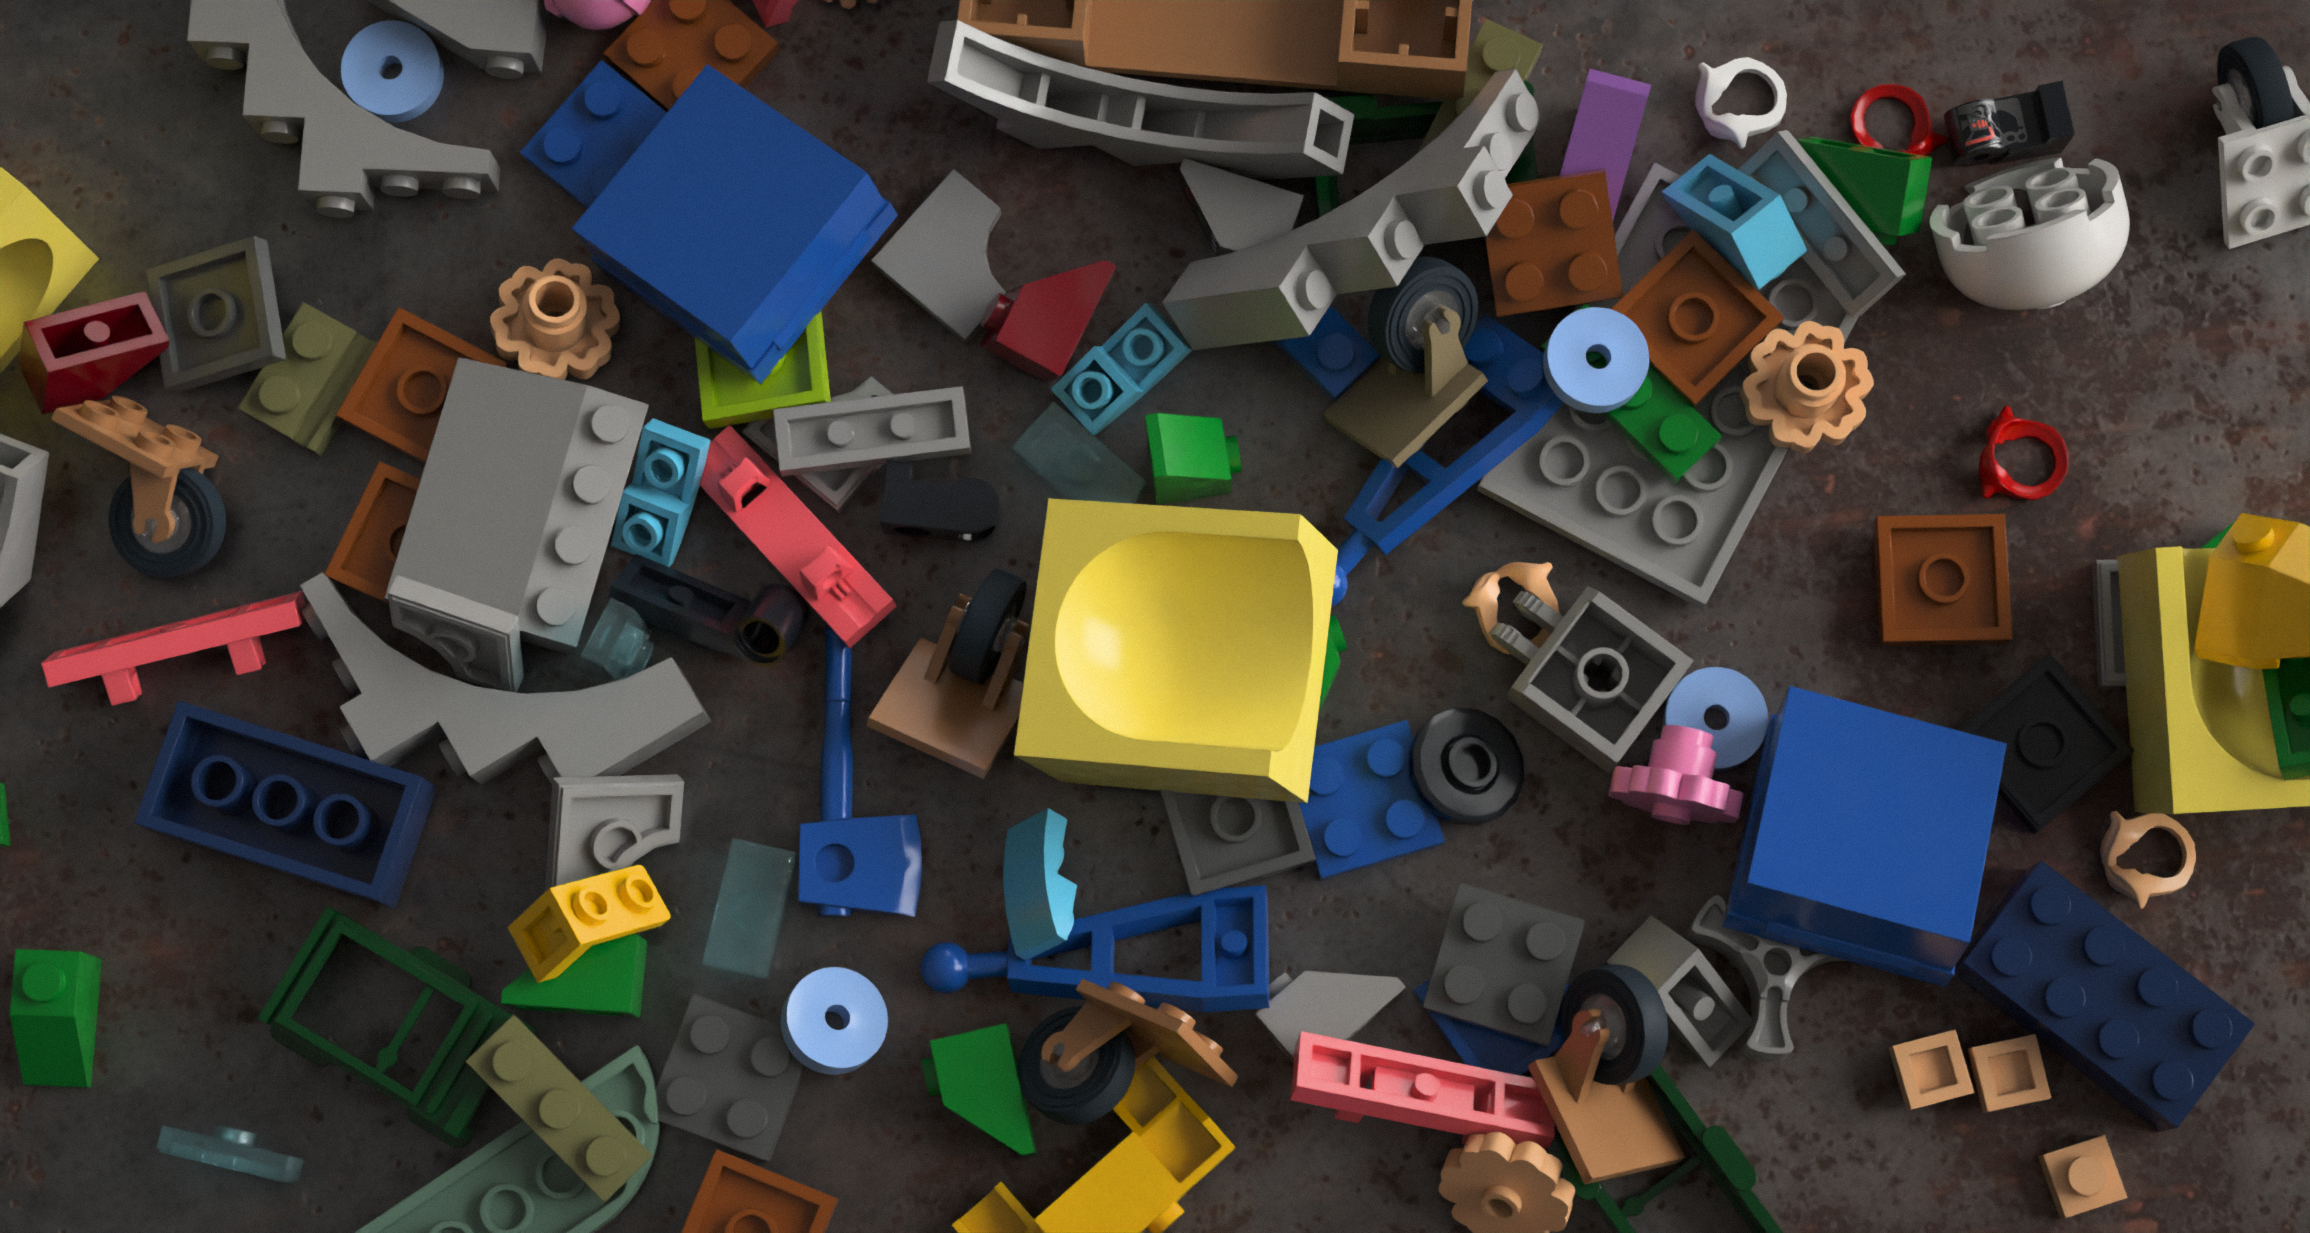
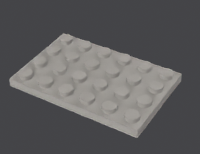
M1655 162L1615 234L1623 296L1692 231L1668 204L1662 194L1664 189L1681 176ZM1802 256L1790 264L1779 277L1770 280L1760 289L1755 288L1785 317L1776 329H1783L1792 335L1801 323L1813 321L1819 323L1822 327L1832 326L1840 329L1844 336V341H1846L1859 317L1851 318ZM1621 298L1586 304L1590 307L1611 309ZM1585 303L1577 304L1573 312L1578 311ZM1748 355L1694 408L1722 435V438L1675 485L1601 413L1580 411L1564 403L1538 433L1483 476L1477 491L1703 609L1789 448H1780L1772 444L1768 433L1769 425H1754L1746 417V405L1741 399L1740 388L1745 379L1752 374L1747 365ZM1800 381L1806 388L1815 390L1809 382Z

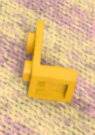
M635 865L551 887L507 928L537 983L557 978L592 945L660 927L670 919L671 915L645 868L642 865Z

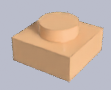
M1956 1029L1888 1048L1907 1111L1974 1093Z
M2036 1034L1967 1049L1983 1113L2052 1098Z
M2105 1135L2038 1156L2060 1219L2128 1198Z

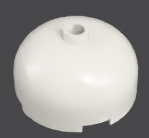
M2052 158L2013 166L1965 185L1964 188L1970 195L1963 202L1952 206L1950 209L1948 205H1937L1929 220L1939 260L1945 274L1951 283L1968 298L1985 306L2004 310L2052 308L2091 289L2116 266L2124 252L2129 236V212L2118 169L2113 164L2101 159L2091 161L2088 164L2089 169L2065 168L2061 158ZM2013 189L2027 190L2035 221L2034 225L2026 227L2022 210L2017 207ZM1967 222L1969 223L1974 246L1964 244V232Z

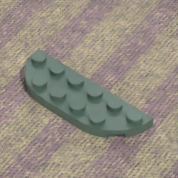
M637 1045L581 1082L653 1155L606 1202L523 1120L355 1233H595L614 1219L631 1201L645 1180L656 1152L660 1131L657 1086L649 1062L642 1049Z

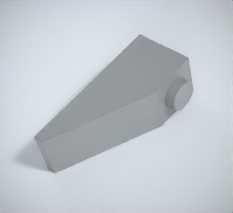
M367 0L398 20L420 28L430 39L480 69H486L485 71L489 75L503 79H519L523 77V72L542 74L549 12L545 9L544 0Z

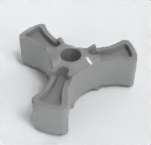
M1713 896L1701 908L1686 933V940L1693 944L1708 947L1723 955L1732 966L1737 968L1746 982L1751 997L1752 1022L1749 1034L1740 1050L1741 1055L1748 1059L1762 1062L1782 1061L1794 1049L1787 1026V1005L1793 986L1798 978L1810 969L1827 962L1842 961L1843 959L1722 927L1726 904L1721 896Z

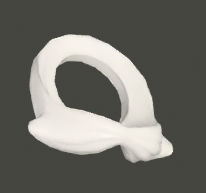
M1749 57L1734 59L1716 68H1711L1704 62L1698 65L1700 79L1695 95V106L1704 122L1705 128L1711 136L1733 141L1740 149H1743L1746 146L1748 137L1765 133L1781 122L1786 111L1787 93L1783 80L1772 68ZM1750 72L1757 74L1765 79L1772 88L1774 106L1765 115L1742 114L1737 116L1729 112L1718 116L1712 113V105L1721 97L1722 92L1727 89L1734 76L1739 73Z

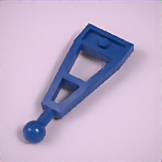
M1484 314L1476 323L1463 351L1468 364L1483 372L1488 380L1479 391L1512 415L1446 469L1420 451L1422 447L1411 455L1398 469L1381 458L1343 518L1353 531L1337 548L1338 555L1331 608L1339 604L1346 595L1348 588L1347 575L1373 546L1387 555L1538 433L1564 404L1547 382L1543 368L1544 353L1487 314ZM1408 470L1427 484L1383 521L1379 522L1376 520Z
M1266 885L1222 888L1192 897L1191 892L1074 919V924L1067 941L1028 960H1024L1016 955L1010 935L1008 951L967 953L961 946L955 943H937L925 952L921 960V976L929 988L943 994L954 993L962 989L969 979L1007 977L1010 990L1013 993L1086 1000L1076 991L1080 981L1085 979L1106 989L1111 981L1118 982L1143 997L1145 1000L1144 1005L1159 1008L1160 1004L1164 1002L1180 1010L1195 1012L1270 1008L1269 920ZM1201 921V981L1114 973L1115 940ZM1092 946L1091 971L1031 965L1032 959Z

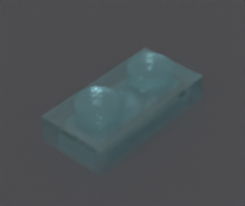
M610 597L581 656L601 678L610 682L626 679L630 674L634 675L645 668L654 645L653 642L648 640L652 631L634 608Z

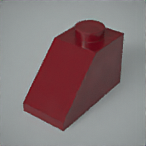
M1103 260L1023 284L1007 291L1005 296L998 293L989 304L982 318L981 326L986 328L987 332L980 347L1043 382L1061 377L1116 265Z
M143 291L25 321L23 323L18 365L42 415L54 412L56 408L83 404L85 400L96 401L103 399L169 347L170 340L146 292Z

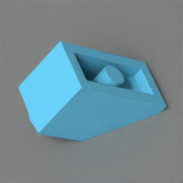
M1711 154L1707 155L1662 191L1665 200L1691 230H1695L1744 279L1757 289L1763 287L1770 280L1779 277L1790 264L1807 252L1781 195Z

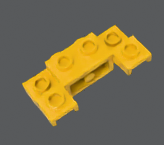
M1153 1056L1135 1069L1132 1082L1126 1094L1113 1108L1114 1112L1128 1126L1132 1133L1034 1219L1003 1182H1000L963 1217L955 1221L952 1226L958 1233H1143L1147 1229L1151 1233H1162L1185 1212L1177 1202L1232 1153L1236 1147Z

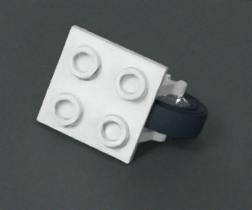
M2248 37L2231 42L2222 47L2218 54V86L2212 88L2213 94L2218 98L2217 104H2213V108L2226 135L2218 137L2223 236L2224 244L2229 249L2310 225V102L2299 88L2292 69L2287 65H2281L2276 53L2263 38Z

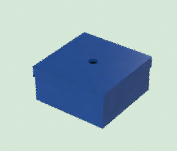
M707 64L571 229L593 255L591 260L600 271L761 385L778 361L784 357L805 331V327L816 314L818 315L898 214L892 204L881 196L867 172Z
M1789 686L1776 715L1772 714L1768 721L1766 735L1761 745L1722 927L1946 987L1954 976L1956 963L1971 941L2007 743Z

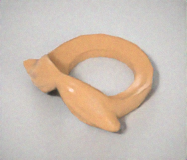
M1508 563L1495 572L1481 575L1476 580L1470 595L1462 601V604L1476 611L1482 633L1490 646L1502 653L1510 654L1506 649L1497 644L1489 634L1497 623V597L1500 593L1498 581L1500 578L1509 576L1515 583L1522 585L1527 592L1533 594L1540 601L1559 613L1557 599L1547 580V576L1553 568L1551 563ZM1542 628L1539 634L1530 642L1541 648L1551 634Z
M2118 811L2111 812V824L2101 842L2100 848L2101 860L2109 885L2117 892L2131 898L2140 910L2145 907L2149 897L2170 894L2183 888L2193 873L2196 861L2195 843L2188 831L2176 820L2162 813H2145L2125 819ZM2162 828L2169 831L2177 839L2181 846L2183 858L2181 867L2174 876L2162 878L2149 873L2141 874L2135 868L2122 869L2116 865L2117 856L2125 853L2149 829Z

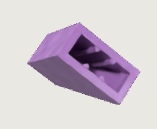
M1589 68L1559 176L1605 169L1613 221L1651 85Z

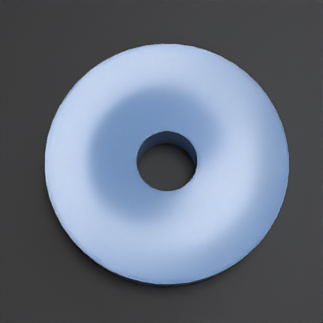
M387 20L367 26L352 38L342 57L341 78L345 90L356 105L385 122L397 123L416 118L433 105L443 86L444 65L437 48L424 31L407 22ZM391 64L402 65V72L398 77L394 79L383 78V72L386 67Z
M1603 307L1584 308L1565 317L1554 329L1545 347L1543 368L1549 386L1564 403L1580 411L1603 413L1623 406L1636 394L1648 372L1649 350L1640 329L1625 315ZM1595 351L1602 354L1606 359V367L1596 369L1590 366L1586 360V353Z
M1707 667L1690 673L1675 686L1665 703L1662 723L1663 726H1684L1712 734L1714 736L1712 750L1717 752L1714 772H1722L1740 766L1757 751L1766 735L1768 711L1760 690L1746 676L1728 668ZM1709 709L1721 711L1726 717L1725 728L1721 730L1709 728L1704 721V713Z
M840 967L819 969L805 976L790 992L781 1012V1031L790 1052L804 1066L823 1074H845L863 1066L881 1047L888 1028L887 1008L878 989L863 975ZM835 1012L840 1015L844 1028L835 1030L828 1026L825 1020V1013Z

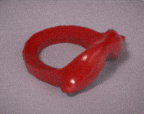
M1880 84L1867 90L1856 100L1849 117L1851 133L1856 144L1884 149L1879 142H1876L1869 136L1864 125V115L1872 103L1880 99L1891 98L1902 102L1908 107L1913 116V129L1910 136L1911 143L1908 150L1899 152L1928 156L1948 140L1945 135L1935 133L1929 110L1923 97L1910 87L1898 84Z
M2007 405L2003 407L2000 414L1988 425L1986 430L1987 444L1980 455L1978 464L1982 498L1989 499L1997 492L2018 500L2035 501L2049 496L2061 485L2068 471L2069 455L2065 441L2053 427L2037 421L2016 418L2011 408ZM2022 438H2034L2043 442L2051 450L2054 458V471L2051 477L2044 483L2036 486H2025L2014 481L1994 458L1995 443L2003 444L2006 440L2014 441Z

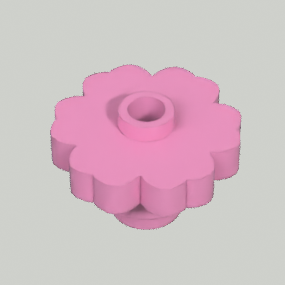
M1664 725L1660 739L1653 740L1648 767L1634 765L1633 768L1615 766L1608 796L1622 800L1624 805L1651 812V817L1657 820L1689 825L1690 821L1715 824L1718 821L1736 823L1739 819L1744 794L1730 789L1728 784L1712 780L1717 752L1712 750L1714 739L1712 734L1690 727Z

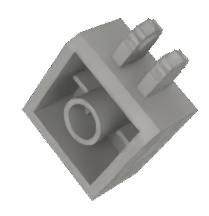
M1589 586L1585 588L1564 617L1527 591H1520L1513 601L1516 608L1524 617L1535 622L1551 635L1543 646L1538 648L1523 637L1515 628L1504 623L1497 622L1489 632L1497 644L1527 665L1510 688L1506 698L1610 774L1694 660L1600 591ZM1598 667L1606 670L1611 675L1607 681V686L1611 691L1605 692L1602 689L1598 692L1587 685L1589 678L1583 671L1588 669L1594 675Z

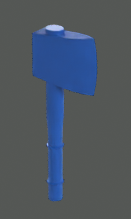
M826 624V630L823 632L826 635L825 699L822 700L825 704V732L821 753L820 822L800 824L799 905L818 907L819 917H850L851 911L915 917L922 874L921 838L917 815L852 818L853 752L850 734L851 704L854 703L851 700L852 647L849 649Z

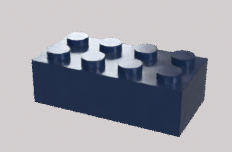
M178 700L134 824L161 836L395 909L437 787L421 776Z
M2042 860L2025 869L1970 941V944L1955 966L1954 975L2032 1035L2036 1034L2037 1039L2158 1132L2179 1127L2255 1025L2253 1021Z

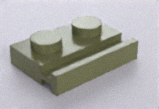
M303 302L283 334L286 360L261 369L238 409L244 415L321 457L342 423L336 414L377 342L365 338L352 328Z

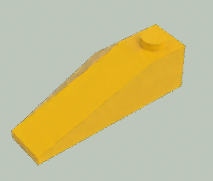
M2246 513L2240 514L2209 556L2194 646L2197 658L2256 670L2279 668L2280 659L2310 657V526L2300 522Z

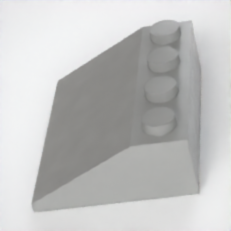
M458 357L384 600L389 601L388 591L396 575H400L518 615L520 641L570 655L577 648L649 404L585 384Z

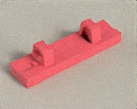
M731 425L727 426L710 442L699 487L850 649L897 607L894 600ZM760 484L767 487L745 508L742 507L741 501Z
M300 591L55 651L41 664L48 688L101 675L110 703L114 706L135 701L142 694L136 666L226 644L236 675L262 669V666L266 664L260 636L300 626L303 623V619H305L301 608L306 606L303 593Z
M1303 1031L1300 1032L1295 1044L1290 1100L1336 1109L1334 1113L1335 1119L1360 1123L1363 1116L1366 1115L1463 1135L1462 1144L1464 1145L1469 1135H1486L1491 1132H1502L1509 1136L1516 1145L1521 1142L1532 1141L1539 1144L1546 1151V1148L1550 1147L1554 1139L1555 1122L1533 1078ZM1372 1075L1371 1089H1366L1369 1077Z

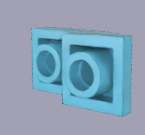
M1145 303L1102 346H1094L1051 390L1092 435H1096L1154 387L1192 349L1188 342L1152 303Z
M654 418L643 427L633 480L623 490L611 546L633 555L638 554L667 567L673 564L696 500L707 459L710 439Z
M1049 808L1012 826L1007 830L1003 867L1006 915L1015 953L1024 960L1035 957L1067 941L1074 924L1072 911L1077 885L1057 874L1064 859L1063 841L1068 819Z

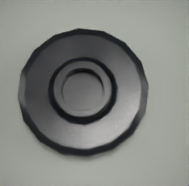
M1455 707L1434 715L1417 731L1409 751L1410 777L1418 796L1436 815L1454 824L1479 826L1498 819L1517 801L1524 782L1523 756L1514 735L1497 718L1479 709Z

